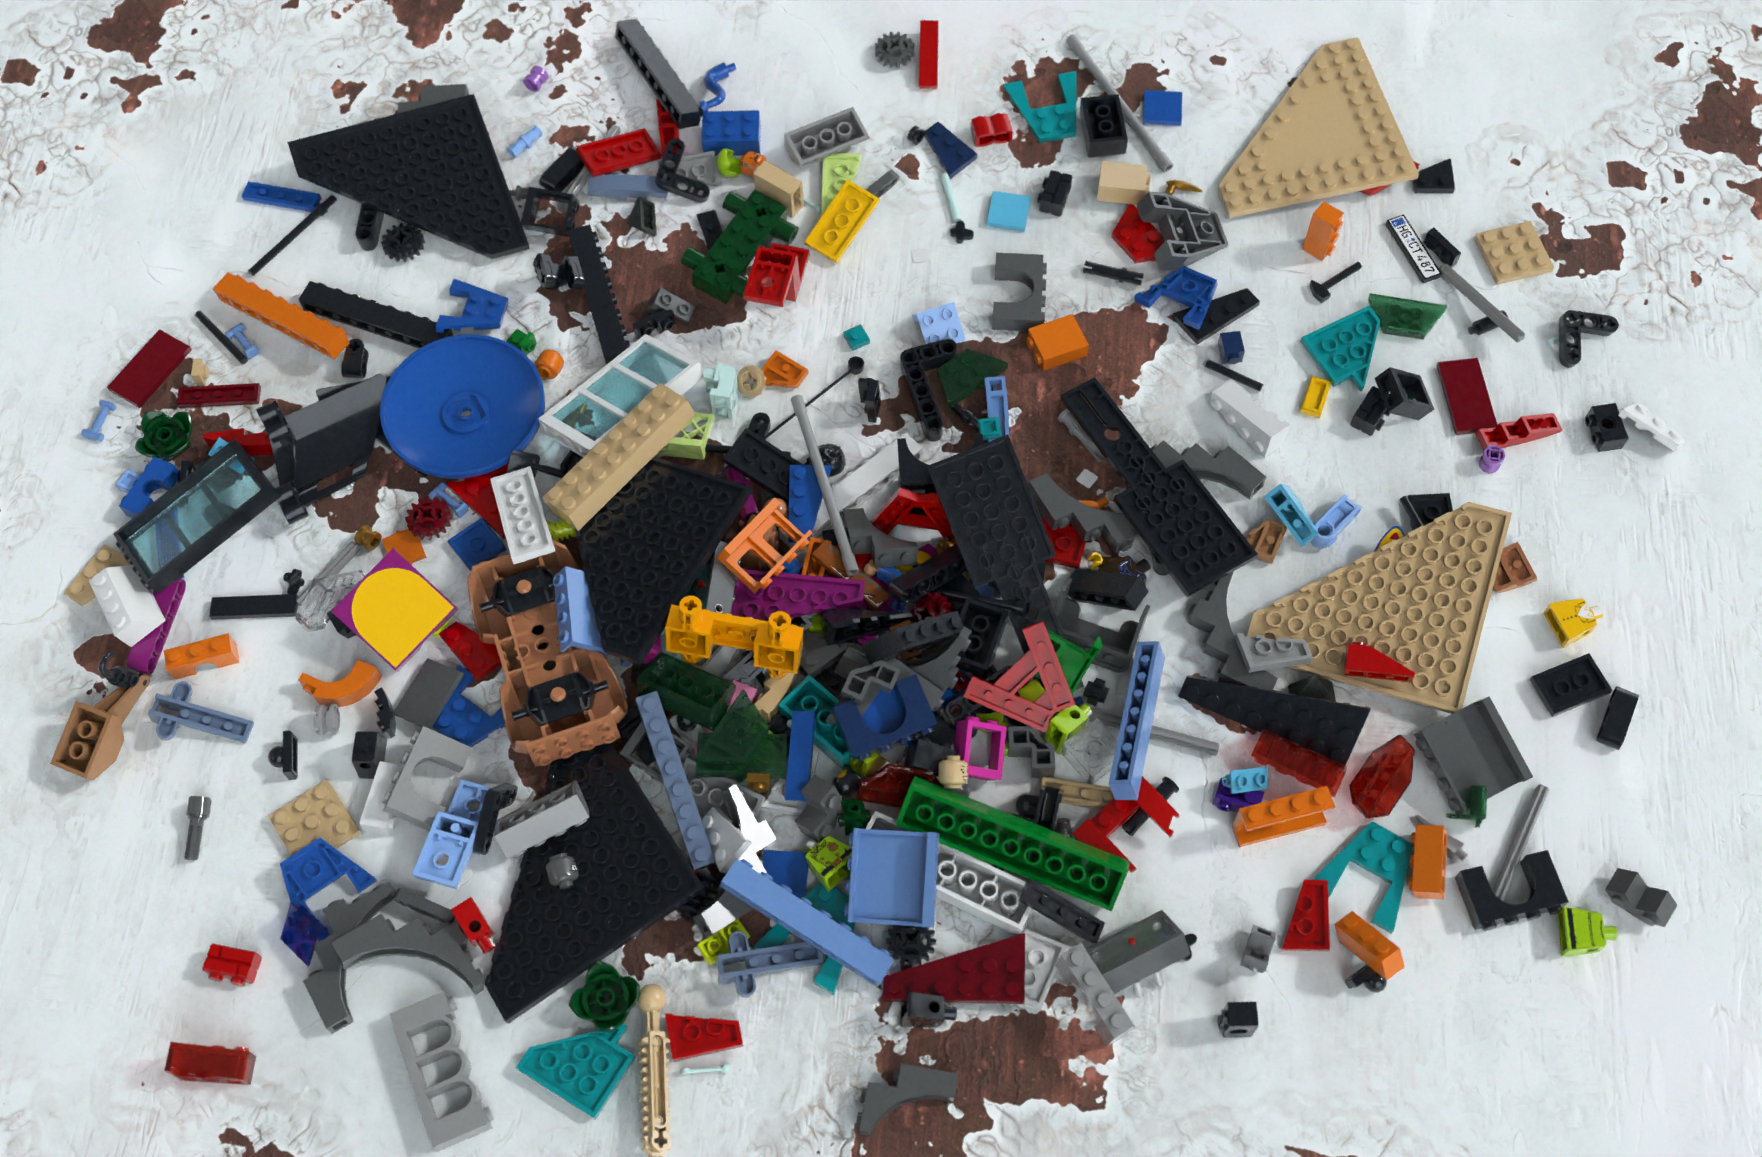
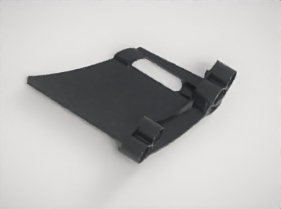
M379 373L287 416H283L276 400L256 409L269 435L280 485L275 488L281 495L277 501L289 525L309 516L306 509L307 506L366 475L368 460L372 455L380 422L382 394L387 384V377ZM354 465L352 476L317 491L319 480Z

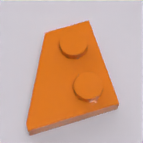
M777 350L774 351L761 369L767 378L765 386L798 388L809 374L807 368Z

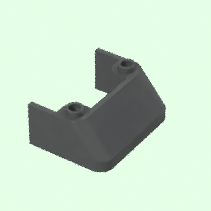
M1068 577L1060 591L1054 610L1065 639L1088 652L1095 639L1099 636L1102 648L1091 664L1117 673L1126 671L1142 634L1150 606L1146 604L1139 623L1131 620L1126 621L1121 625L1119 632L1079 619V604L1067 598L1072 581Z

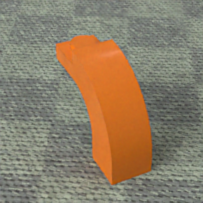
M358 660L351 672L339 681L324 682L305 673L301 674L298 681L303 686L302 689L312 695L318 704H324L325 706L337 704L338 707H343L365 698L376 687L382 675L377 667Z

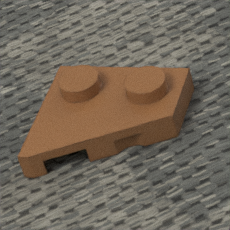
M1266 519L1260 524V527L1248 533V536L1245 538L1258 553L1257 559L1270 564L1273 563L1287 527L1279 522Z

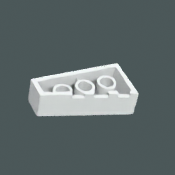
M1232 379L1213 391L1210 403L1214 410L1219 411L1229 425H1233L1239 435L1252 445L1256 453L1266 458L1283 446L1290 426L1285 420L1280 422L1275 412L1272 410L1270 412L1266 411L1261 401L1258 399L1252 400L1250 393Z

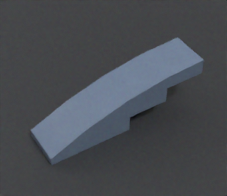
M600 175L596 177L589 176L588 180L589 195L626 201L627 197H641L646 200L647 195L666 199L668 191L658 188L655 183L656 177Z

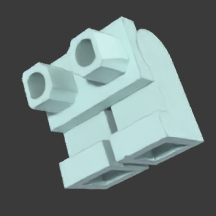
M721 363L717 364L716 369L706 367L703 378L706 381V393H710L712 413L716 417L733 419L739 397L736 370L731 366H724Z

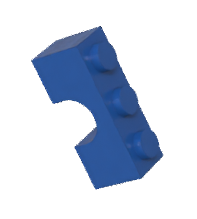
M154 456L150 463L146 465L141 476L134 482L128 494L123 497L119 507L126 516L134 518L154 502L150 498L153 491L157 489L170 490L175 486L178 481L179 470L175 465Z

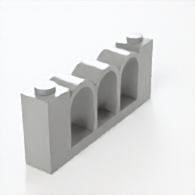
M445 992L390 1013L431 1146L437 1152L492 1129L490 1121L494 1120L490 1107H485L481 1102L480 1090L468 1079L471 1072V1062L467 1055L458 1048L461 1041V1032L452 1021L456 1019L454 1011L457 1010V1006L453 997L449 998ZM447 1025L451 1027V1036L445 1045L417 1057L411 1037L437 1026ZM448 1056H460L462 1064L455 1076L427 1088L421 1067ZM467 1086L471 1088L472 1097L466 1107L437 1119L431 1098L457 1087Z

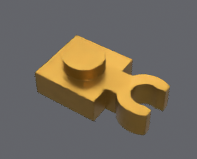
M747 773V788L754 792H763L764 795H767L768 790H770V774Z

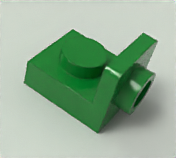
M516 329L506 340V342L517 347L526 356L535 349L537 344L533 333L525 334L519 329Z

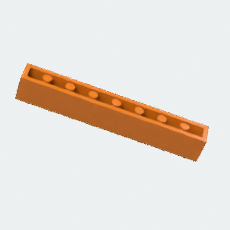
M227 272L212 288L220 301L333 360L350 343L346 337L345 330L341 327L331 325L324 318H317L310 311H303L298 305L288 303L281 296H274L267 289H260L255 283L245 281L240 275L235 276Z

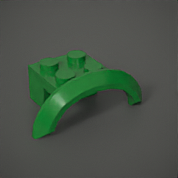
M1048 629V635L1073 695L1092 661L1102 648L1101 638L1098 636L1087 652ZM1037 672L1034 676L1041 679L1039 672Z

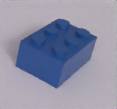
M759 110L708 111L702 113L703 152L714 151L715 156H717L722 149L727 148L734 151L732 156L745 155L749 151L760 154L761 121Z

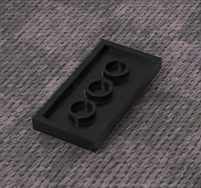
M747 428L732 445L722 461L788 504L790 465H804Z

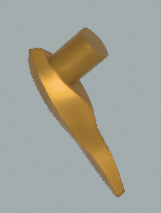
M1170 180L1166 182L1168 188L1165 193L1171 196L1175 189L1202 192V189L1185 181Z

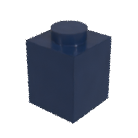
M1240 331L1220 333L1217 345L1222 364L1242 362L1245 349Z

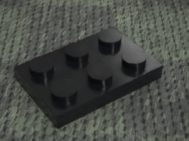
M1590 653L1530 678V682L1552 717L1606 696L1613 691Z

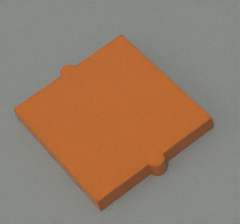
M409 529L401 532L396 531V534L382 539L387 554L394 548L411 565L414 562L427 558L418 535L414 537Z

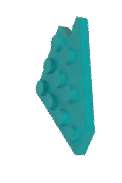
M1367 306L1303 336L1300 342L1333 387L1351 379L1361 392L1365 386L1381 320L1372 308Z
M622 1024L613 1031L597 1030L529 1047L516 1069L596 1120L636 1057L617 1045L628 1029L625 1024Z

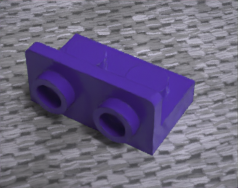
M1221 778L1212 805L1217 806L1222 811L1238 813L1240 808L1261 803L1264 792L1257 790L1231 794V788L1224 786Z

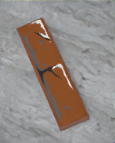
M825 540L812 553L811 557L834 577L865 581L863 602L874 611H877L890 597L888 592L860 568L859 573L848 576L842 561L841 552L828 540Z

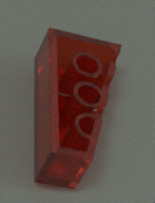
M1266 729L1262 730L1251 756L1255 757L1254 761L1265 766L1269 764L1275 767L1277 772L1284 775L1289 774L1301 783L1315 788L1328 786L1333 797H1335L1347 769V766Z

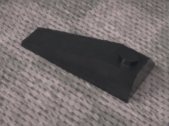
M830 609L822 614L820 625L829 646L889 631V627L907 620L911 622L913 616L909 612Z

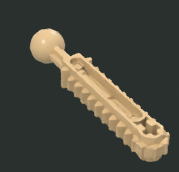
M648 984L642 987L637 1001L638 1007L645 1012L646 1034L641 1036V1040L636 1042V1045L641 1047V1050L637 1051V1053L641 1055V1060L638 1061V1064H641L642 1067L639 1070V1074H642V1079L639 1080V1083L642 1084V1089L639 1090V1093L642 1094V1099L639 1102L643 1104V1108L640 1109V1112L643 1113V1118L640 1119V1122L643 1123V1128L640 1129V1132L643 1133V1138L640 1139V1142H642V1151L648 1157L665 1156V1153L671 1149L670 1141L672 1140V1137L669 1136L671 1127L668 1126V1122L671 1120V1117L668 1116V1112L671 1110L668 1107L670 1098L667 1097V1092L670 1091V1088L667 1087V1082L670 1079L667 1078L669 1069L666 1068V1063L669 1062V1059L666 1058V1054L669 1053V1050L666 1049V1044L670 1042V1039L665 1038V1031H660L659 1012L664 1008L667 996L665 990L656 984Z

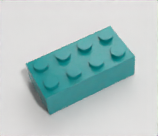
M808 675L778 704L780 715H784L789 720L792 719L793 711L816 712L814 745L843 769L844 765L849 764L850 755L837 725L831 726L826 722L832 708L838 704L839 700L813 677Z

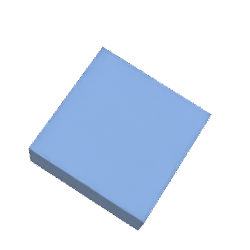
M127 469L115 485L120 490L128 493L140 475Z

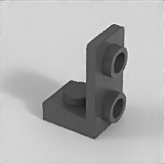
M660 287L651 296L645 312L650 315L656 311L672 310L676 318L688 323L694 306Z

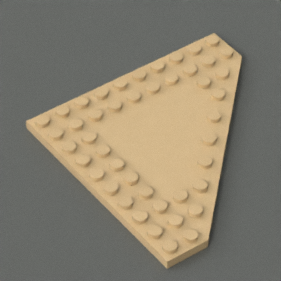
M1358 37L1323 44L1219 183L1218 190L1229 218L1418 179V170Z
M1467 502L1461 505L1460 508L1434 519L1433 522L1407 533V535L1398 540H1393L1373 553L1362 556L1344 568L1341 567L1326 577L1302 587L1299 591L1273 602L1272 605L1254 612L1247 636L1263 635L1265 639L1277 640L1279 637L1305 640L1313 657L1312 662L1286 668L1317 675L1325 679L1452 714L1463 707L1512 513ZM1353 642L1365 643V646H1371L1415 672L1412 683L1344 675L1347 645Z

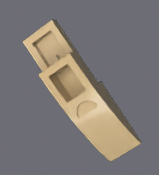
M788 672L782 679L771 678L769 675L765 679L764 693L757 697L754 705L750 708H745L740 714L739 727L744 732H747L760 719L768 724L779 712L778 704L790 694L796 674Z

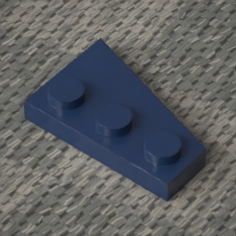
M936 122L925 131L924 137L933 152L938 156L939 162L948 173L949 179H952L977 159V153L940 122Z

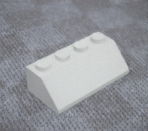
M134 565L108 567L90 579L89 583L114 636L132 647L166 620L151 590H148L141 583L142 577H139L133 571L132 567Z

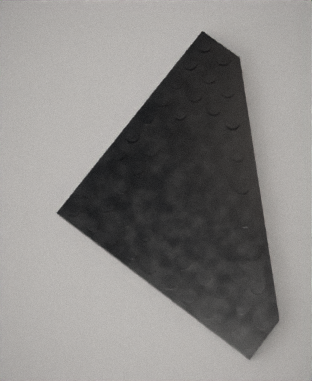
M474 94L287 142L298 177L490 259L530 249Z
M585 435L594 441L597 440V438ZM572 450L569 451L560 464L563 477L583 458ZM653 457L579 531L575 529L581 560L585 568L584 573L590 590V599L595 612V621L600 633L601 647L605 653L641 666L666 626L671 605L679 606L681 599L686 596L752 494L749 486Z
M603 743L589 751H580L568 758H560L551 762L546 778L548 782L541 797L576 780L588 806L589 818L580 826L573 825L567 828V831L560 836H552L546 839V842L538 847L532 846L528 848L523 854L518 881H515L510 897L512 901L509 911L505 914L501 927L502 934L499 943L496 944L491 960L493 964L484 983L504 1021L508 1024L590 969L596 961L603 960L705 890L613 743ZM562 853H567V856H572L575 859L579 877L572 881L573 886L565 889H560L559 886H552L546 871V864L550 862L549 858Z

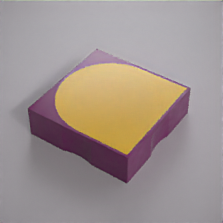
M393 548L331 612L395 671L399 672L420 650L423 643L432 634L437 632L459 609Z

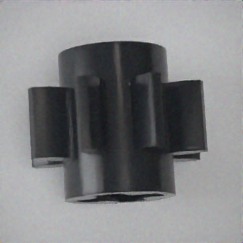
M1096 678L1094 682L1088 681L1083 696L1087 697L1086 703L1097 706L1099 702L1104 704L1109 692V688L1105 687L1106 681Z

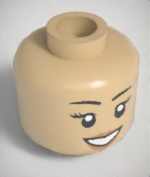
M947 756V760L939 762V782L944 784V788H962V785L968 782V763L960 760V756Z

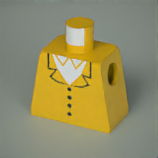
M1582 598L1550 603L1543 613L1562 648L1589 635L1597 626L1596 619L1603 616L1599 606L1589 608Z

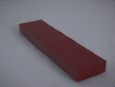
M259 383L179 387L176 405L178 408L259 404L261 386Z

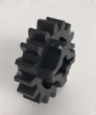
M400 223L399 227L392 225L393 230L387 229L388 235H382L384 241H381L385 255H388L389 259L395 258L396 262H399L400 259L406 262L409 257L411 260H414L413 255L419 256V250H424L423 244L425 240L422 231L418 230L415 226L411 227L408 223L406 226Z
M893 925L894 930L888 929L887 932L890 937L886 938V944L891 946L887 948V951L889 953L894 952L892 958L894 961L899 958L901 966L905 962L909 963V968H912L913 962L921 965L922 959L930 960L928 953L934 954L935 949L932 946L936 945V939L931 937L935 935V931H928L929 927ZM897 935L902 941L898 947L895 943ZM924 936L927 940L925 948L923 947V944L920 942ZM907 939L911 941L915 939V944H907Z

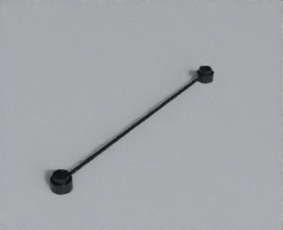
M858 356L851 357L848 361L849 371L811 399L805 406H809L848 374H860L864 370V360ZM795 413L788 417L781 424H779L772 431H770L767 435H765L763 439L765 440L766 438H768L775 431H777L784 424H786L793 417H795ZM727 465L726 467H724L721 471H719V472H718L717 474H715L714 476H717V477H718L720 474H722L724 471H726L730 466Z

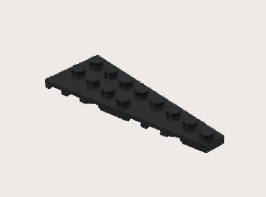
M1190 675L1186 676L1178 695L1180 698L1343 769L1371 710L1367 706L1362 707L1345 702L1328 701L1322 698H1310L1304 695L1276 690H1264L1253 686H1241L1230 682L1213 681V679Z

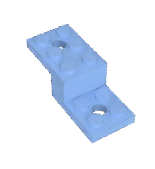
M460 780L448 812H437L412 875L415 878L453 889L458 888L471 853L480 855L473 852V843L483 801L491 787ZM479 802L480 807L477 811H469L471 803ZM441 856H449L447 864L443 866L437 865V861Z

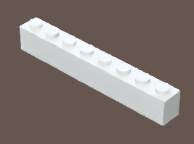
M907 432L902 436L894 438L890 445L886 448H881L873 458L865 460L857 470L849 472L841 482L831 486L841 520L843 509H857L898 478L897 439L906 438V443L911 453L918 460L923 459V448ZM823 498L813 530V538H819L822 536V531L832 528ZM779 528L780 539L791 549L795 543H788V536ZM797 549L795 552L798 554L801 550Z

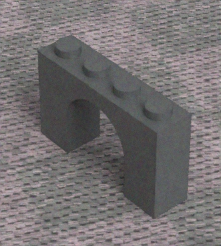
M996 253L995 280L1021 282L1031 289L1032 295L1028 299L1017 303L994 302L992 330L1028 331L1029 328L1045 323V312H1041V308L1045 307L1046 295H1042V291H1046V279H1043V275H1046L1047 263H1043V255Z

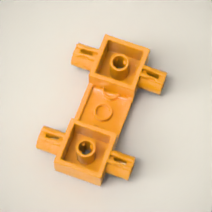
M695 596L684 597L681 599L679 606L671 605L665 626L666 649L669 652L680 653L684 662L695 664L702 657L710 659L713 646L716 644L754 651V667L766 668L771 678L782 679L788 672L798 674L803 650L804 628L791 624V618L786 612L777 611L772 613L769 621L757 620L752 617L734 616L729 613L711 612L707 609H702L701 600Z

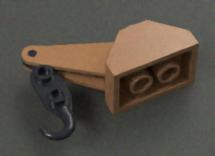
M109 652L102 657L98 671L102 677L108 680L109 684L118 686V688L95 706L84 702H75L50 763L85 779L95 780L116 761L124 742L122 724L150 683L148 675L131 668L115 666L107 669L108 660L116 655L114 652Z

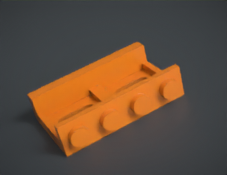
M776 498L717 556V559L754 593L760 588L765 590L773 581L770 577L773 574L777 577L785 569L783 566L785 562L790 564L798 555L795 551L797 549L802 551L810 542L807 538L813 533L809 530L804 535L777 510L781 503ZM773 525L778 526L795 543L785 556L780 555L763 539V535ZM747 551H752L770 568V571L760 582L755 581L738 565V560Z
M1328 786L1240 808L1232 829L1239 847L1324 826L1327 821L1323 811L1334 809L1335 804Z

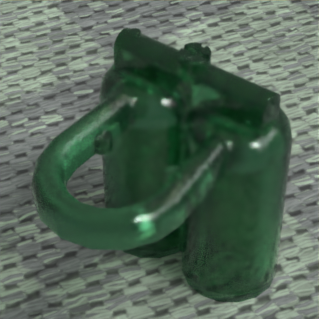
M1470 786L1469 814L1446 813V817L1449 819L1475 820V828H1480V824H1482V821L1487 816V786Z

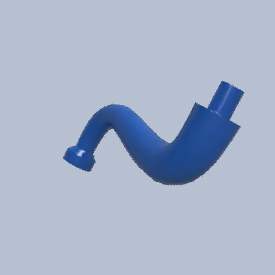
M723 62L706 72L703 78L704 85L716 97L707 102H699L703 113L708 112L709 108L715 107L725 100L726 92L717 81L728 78L730 72L737 70L735 63L725 65Z

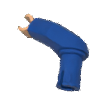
M870 560L864 567L866 574L874 575L877 572V578L888 586L894 579L903 575L893 567L875 568L873 560ZM894 598L892 609L898 612V608L901 606L900 612L905 611L906 605Z

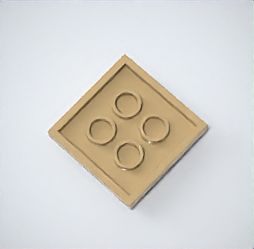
M1531 221L1475 234V242L1496 285L1550 273L1554 269Z
M328 779L268 815L291 856L319 837L337 849L361 834Z

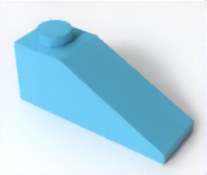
M1279 484L1264 496L1301 547L1319 534L1303 505L1288 485Z

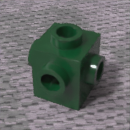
M863 797L841 800V813L838 814L839 827H844L845 836L853 833L854 828L866 829L871 815L869 809L865 810Z

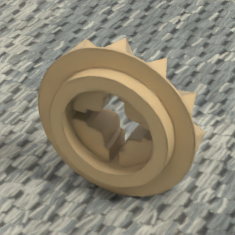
M754 365L743 367L737 375L739 392L749 398H756V396L762 394L763 389L766 387L765 380L767 379L764 376V371ZM752 378L757 379V381L753 383V385L746 384V382H749Z

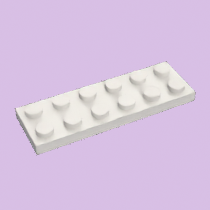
M531 467L491 478L492 488L513 564L555 552Z

